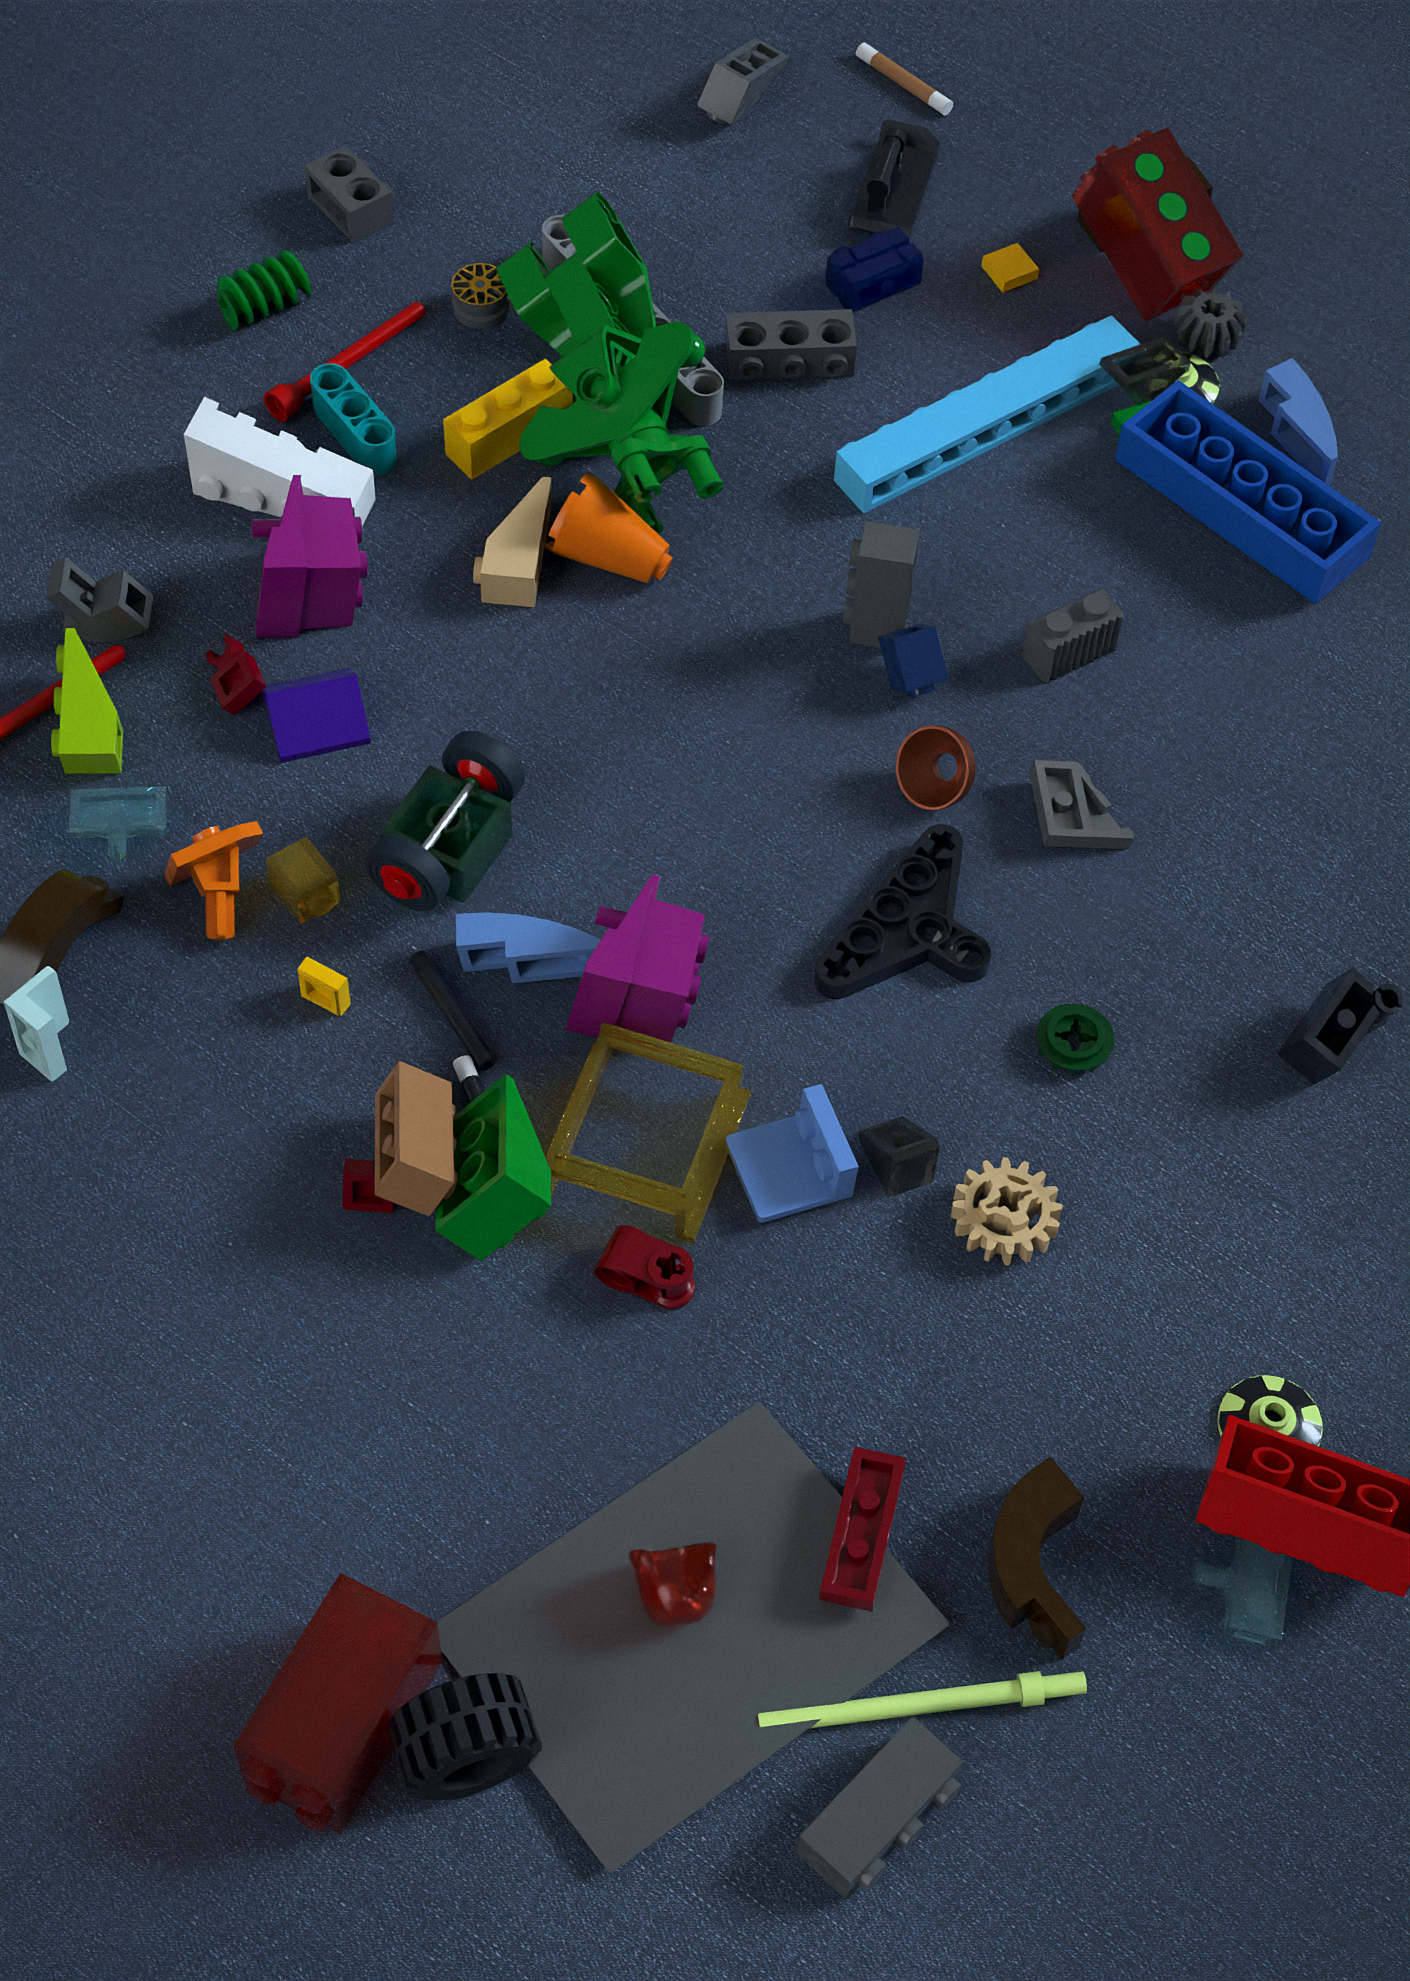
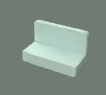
M47 966L4 1001V1005L19 1054L53 1082L67 1071L57 1033L68 1025L69 1017L57 973L50 966Z

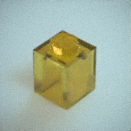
M306 836L266 858L270 887L300 924L314 916L319 917L326 914L335 904L341 902L337 874Z

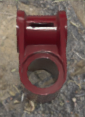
M629 1225L616 1226L593 1271L595 1276L606 1286L619 1292L630 1293L665 1309L673 1310L684 1307L692 1300L695 1293V1283L692 1277L694 1265L690 1254L681 1247L651 1237L645 1232Z

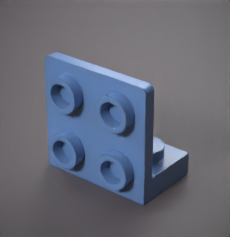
M822 1084L803 1089L800 1110L795 1112V1116L726 1136V1148L755 1217L760 1223L853 1196L859 1166Z

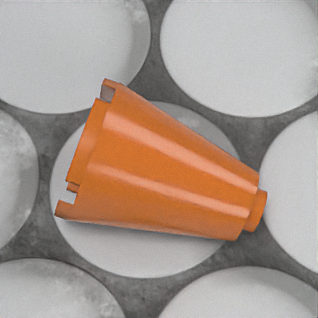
M590 472L586 473L580 482L587 486L580 495L573 491L570 493L548 535L555 540L546 543L545 548L555 555L647 584L654 577L661 580L673 561V557L668 555L670 545L601 479Z

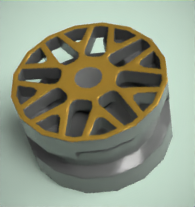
M486 263L470 264L459 269L452 277V310L455 318L461 324L474 329H487L501 324L508 317L510 298L499 278L496 266Z

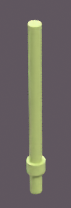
M1040 1671L1017 1674L1016 1680L758 1713L760 1727L821 1719L810 1727L817 1728L1020 1702L1021 1707L1044 1705L1047 1698L1086 1694L1087 1683L1083 1671L1041 1676Z

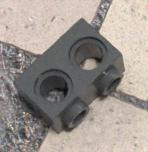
M346 145L304 165L307 196L352 243L394 223L393 204L395 203V197L391 187L387 182L380 181L371 172L367 162L361 157L358 158Z

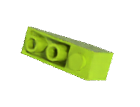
M65 628L64 645H58L56 650L58 673H63L62 687H55L54 710L56 715H60V729L52 730L53 757L60 758L65 774H121L123 729L117 710L75 628Z

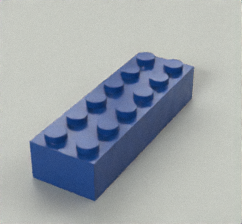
M1179 380L1122 424L1115 457L1118 463L1314 604H1317L1371 557L1381 526L1379 520Z

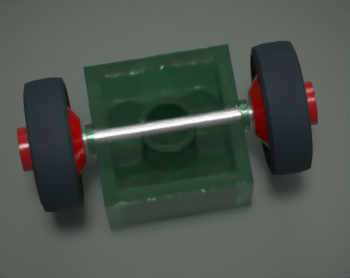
M467 730L453 737L442 755V764L446 773L430 765L427 767L382 828L380 839L367 854L365 868L370 879L385 895L407 908L417 911H430L441 902L445 895L465 903L512 837L510 802L516 797L524 784V769L517 757L505 745L484 733Z

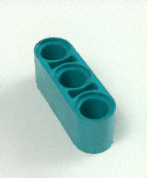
M326 363L316 367L310 374L313 410L316 416L356 463L372 469L373 475H384L392 471L397 464L395 429L392 423L341 365Z

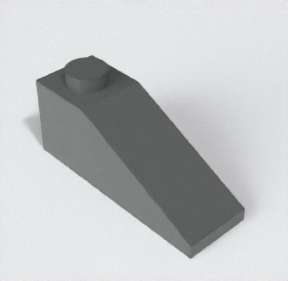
M757 38L752 39L715 62L697 106L706 110L708 117L721 124L729 123L732 125L747 114L784 67L789 56Z

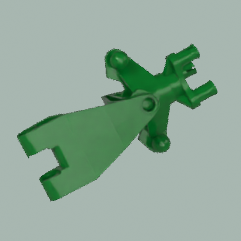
M596 191L562 217L563 225L577 251L550 271L544 259L532 247L534 243L530 241L496 267L499 278L516 313L537 335L543 338L562 356L561 359L549 368L576 396L577 400L565 410L541 406L524 429L520 437L519 447L522 455L528 460L540 462L542 465L551 467L561 464L566 457L611 456L617 470L621 472V477L614 493L660 535L663 532L664 526L650 502L654 499L651 492L653 491L656 496H659L662 492L661 483L682 469H686L697 490V495L701 499L711 498L720 493L724 488V483L719 478L710 459L711 450L705 438L701 435L683 436L669 434L666 428L679 369L681 366L691 368L698 365L703 360L706 350L702 339L682 322H670L656 327L647 267L612 206L604 196Z

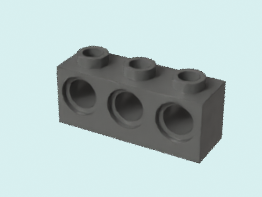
M852 309L726 313L725 353L728 380L854 376L857 342Z

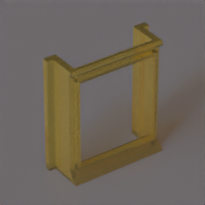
M602 1022L600 1034L596 1043L593 1042L545 1157L551 1170V1198L560 1179L676 1216L675 1237L694 1243L729 1153L725 1145L726 1136L737 1132L751 1096V1090L742 1088L743 1064ZM612 1048L723 1082L682 1189L570 1154L612 1054Z

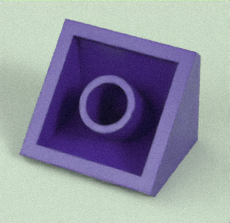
M350 668L267 685L261 691L281 763L371 744L357 674Z

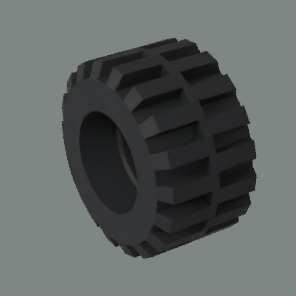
M505 1673L475 1674L439 1684L409 1700L387 1722L388 1735L405 1790L410 1797L419 1800H449L489 1789L521 1772L537 1758L538 1753L542 1750V1743L521 1680H518L514 1675H505Z

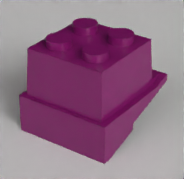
M293 475L282 519H252L251 521L252 537H269L263 559L255 625L256 638H298L299 630L352 626L355 608H361L363 603L362 582L359 580L366 579L367 554L366 551H359L358 544H361L362 521L361 517L353 516L351 498L303 495L301 475Z
M651 875L628 912L599 905L595 924L609 928L585 965L567 1022V1031L611 1041L612 1035L616 1034L670 1045L676 1027L685 1029L691 1005L695 1004L701 981V976H697L699 965L703 963L709 935L701 934L704 914L656 899L660 876Z

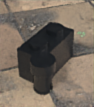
M1352 967L1324 986L1277 1054L1315 1085L1340 1071L1364 1035L1378 1029L1387 1022L1390 1015L1400 1011L1398 1008L1403 1007L1404 996L1397 986L1388 983L1379 986L1378 989L1373 991L1375 986Z

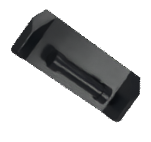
M885 120L882 123L878 144L853 214L849 216L847 226L905 239L910 238L940 146V142L928 128L893 120Z

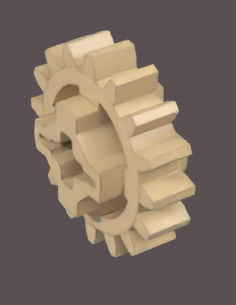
M1003 1157L1000 1168L994 1169L992 1164L985 1160L982 1162L980 1175L969 1169L966 1171L964 1184H957L953 1198L955 1201L952 1203L951 1218L957 1220L954 1232L956 1236L969 1235L966 1246L969 1252L977 1249L979 1246L984 1248V1261L989 1262L996 1253L1002 1255L1004 1265H1010L1014 1254H1019L1025 1263L1030 1262L1033 1248L1041 1253H1045L1050 1238H1056L1060 1225L1058 1221L1062 1213V1204L1055 1202L1058 1189L1056 1186L1043 1187L1046 1178L1044 1171L1038 1172L1034 1176L1028 1174L1029 1162L1023 1161L1018 1169L1011 1168L1009 1159ZM984 1193L985 1199L980 1200L978 1207L974 1208V1201L980 1194ZM1039 1214V1221L1030 1230L1028 1223L1033 1221L1034 1215Z

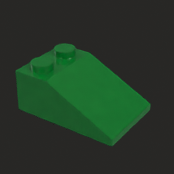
M508 1074L503 1075L455 1115L453 1120V1137L457 1140V1146L454 1153V1171L458 1174V1180L450 1198L441 1200L436 1207L435 1231L480 1261L484 1260L497 1248L505 1247L516 1233L531 1221H537L542 1218L551 1206V1170L515 1081Z

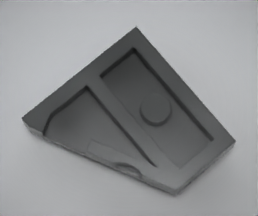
M1034 760L1029 773L1043 846L1107 849L1130 848L1135 839L1132 830L1129 827L1121 829L1109 813L1112 806L1101 791L1092 785L1091 777L1079 762Z

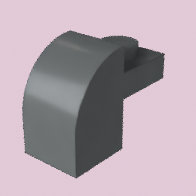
M66 556L52 562L46 598L65 613L64 630L65 628H75L79 638L88 641L111 642L123 641L148 630L153 594L125 570L96 582Z

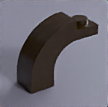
M66 869L58 871L46 879L19 908L0 940V1003L4 1005V1001L45 967L50 966L58 973L62 960L75 939L90 925L120 913L125 896L108 888L109 884L103 879L94 876L80 877Z
M1049 1457L1025 1474L1014 1485L1002 1504L990 1543L988 1574L996 1605L1009 1627L1013 1629L1029 1618L1031 1620L1030 1628L1036 1639L1045 1648L1050 1649L1052 1647L1063 1660L1080 1647L1086 1627L1047 1580L1041 1567L1039 1551L1051 1536L1078 1518L1084 1496L1055 1461Z

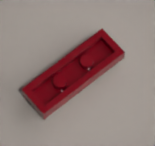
M854 1447L820 1588L819 1600L870 1612L873 1611L904 1475L906 1458Z

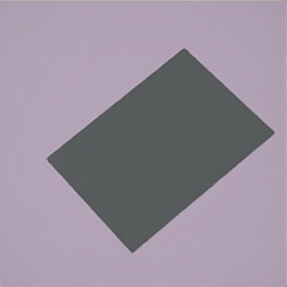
M757 1402L427 1628L428 1634L461 1677L483 1673H505V1675H514L518 1680H521L542 1743V1750L538 1753L537 1758L528 1766L609 1873L616 1871L821 1720L816 1719L760 1727L758 1713L844 1703L949 1626V1621L887 1549L872 1612L819 1600L820 1588L842 1496L761 1402Z

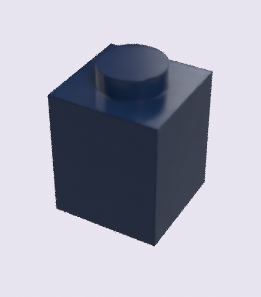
M917 624L878 637L891 689L908 692L909 697L920 696L934 691V683L948 679L935 626Z

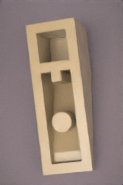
M542 477L486 539L483 557L475 558L473 582L481 584V602L535 607L552 510L551 477Z

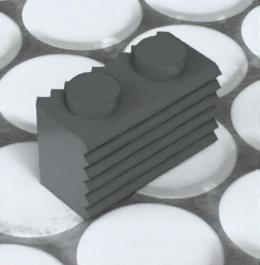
M1103 588L1093 591L1027 622L1026 634H1024L1025 639L1023 640L1024 645L1022 646L1023 651H1021L1022 656L1043 682L1049 683L1050 678L1057 680V676H1064L1065 671L1071 673L1072 668L1079 669L1080 664L1086 666L1087 661L1094 662V658L1101 659L1102 654L1108 655L1109 650L1116 651L1124 612Z

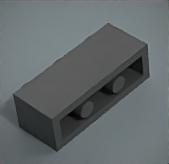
M865 521L862 539L853 538L849 566H856L857 569L850 568L846 595L854 596V598L847 597L843 616V624L851 625L849 643L881 648L879 636L907 628L920 534L919 529Z
M912 1716L799 1835L796 1853L846 1900L858 1887L867 1892L887 1869V1865L883 1860L897 1846L901 1851H905L923 1831L925 1825L920 1820L931 1808L935 1806L939 1811H942L958 1794L962 1787L958 1779L963 1761Z

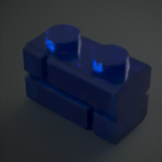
M900 227L885 233L876 232L869 236L866 241L849 248L846 246L840 247L827 257L826 286L836 298L839 297V301L845 309H852V312L920 284L924 263L923 254L913 242L910 243L909 238Z

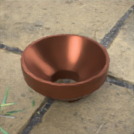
M927 725L914 730L903 740L897 753L895 772L900 789L910 802L926 810H941L957 804L968 794L974 782L976 762L970 744L963 735L946 726ZM945 753L951 754L957 763V772L950 780H945L938 769L939 760Z

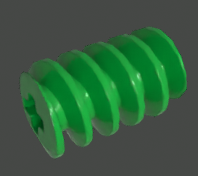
M287 250L279 252L276 258L272 256L264 258L261 265L256 262L248 265L247 272L243 269L233 271L232 278L224 275L217 280V298L220 309L232 330L239 329L238 315H241L248 324L253 323L252 309L254 308L263 318L269 316L267 306L269 302L277 311L283 310V296H286L292 305L297 304V290L299 289L307 299L311 297L310 282L303 266Z

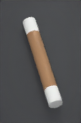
M864 42L859 45L856 50L858 58L944 116L952 110L953 101Z

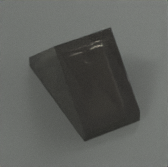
M1165 336L1102 357L1099 363L1139 406L1154 400L1174 384L1189 369L1191 364Z
M903 1116L857 1131L859 1141L887 1198L933 1183L940 1149L937 1137Z

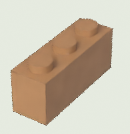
M398 1061L375 1093V1195L430 1216L441 1200L450 1198L458 1180V1174L454 1171V1153L457 1140L453 1137V1120L456 1106L452 1104V1082L401 1061Z

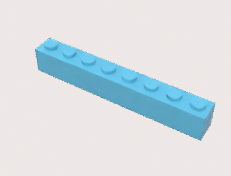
M1112 315L1097 323H1090L1082 330L1062 340H1056L1048 347L1030 356L1021 357L1014 364L996 373H989L981 380L961 390H955L945 398L927 407L916 409L911 415L893 424H886L876 432L856 442L847 443L840 450L836 451L834 481L864 514L1136 377L1143 346Z

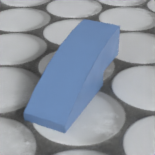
M1291 358L1265 371L1258 401L1275 417L1271 435L1300 466L1330 486L1338 459L1337 442L1332 421L1322 397L1312 381L1296 361Z
M489 912L455 914L456 947L463 971L508 968L512 983L581 977L588 959L601 940L567 925L519 914Z

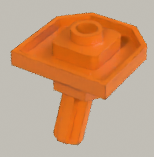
M257 821L236 825L220 831L218 826L205 829L192 837L193 844L172 853L164 872L169 886L171 887L192 877L201 897H205L206 936L208 939L224 941L233 939L235 935L234 897L239 892V855L258 845L263 832Z

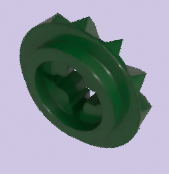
M1063 1004L1049 1010L1041 1018L1035 1036L1039 1046V1056H1045L1050 1060L1053 1069L1058 1066L1068 1069L1072 1076L1081 1070H1088L1093 1073L1098 1065L1103 1062L1107 1063L1114 1046V1033L1108 1020L1095 1009L1081 1004ZM1073 1027H1076V1034H1079L1078 1038L1081 1041L1077 1051H1072L1070 1043L1067 1041Z

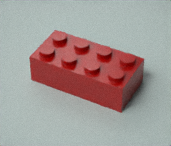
M1228 1416L1209 1469L1195 1522L1209 1526L1219 1534L1234 1535L1259 1544L1269 1552L1286 1554L1311 1563L1321 1571L1338 1573L1358 1580L1373 1590L1390 1592L1405 1597L1410 1585V1479L1238 1417Z

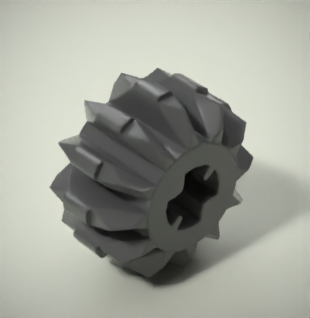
M1214 287L1209 293L1196 289L1192 296H1184L1174 319V332L1177 333L1178 344L1188 345L1190 354L1197 351L1203 352L1206 359L1211 353L1224 357L1228 350H1236L1237 345L1241 342L1247 323L1245 320L1246 314L1243 313L1242 302L1231 300L1230 292L1223 295L1216 293Z

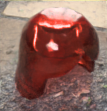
M704 1542L655 1551L634 1549L628 1553V1558L635 1571L641 1601L646 1613L653 1622L663 1627H683L698 1623L710 1612L716 1593L715 1543Z

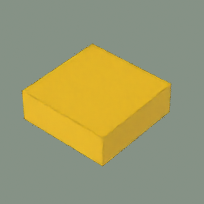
M1019 243L986 254L982 258L981 267L1002 293L1038 280L1039 268Z
M306 957L297 968L301 996L337 1016H342L351 1004L348 978Z

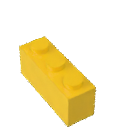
M547 359L538 362L443 419L445 455L471 480L520 451V437L541 406L565 410L573 404V393L550 370L549 367L552 364Z

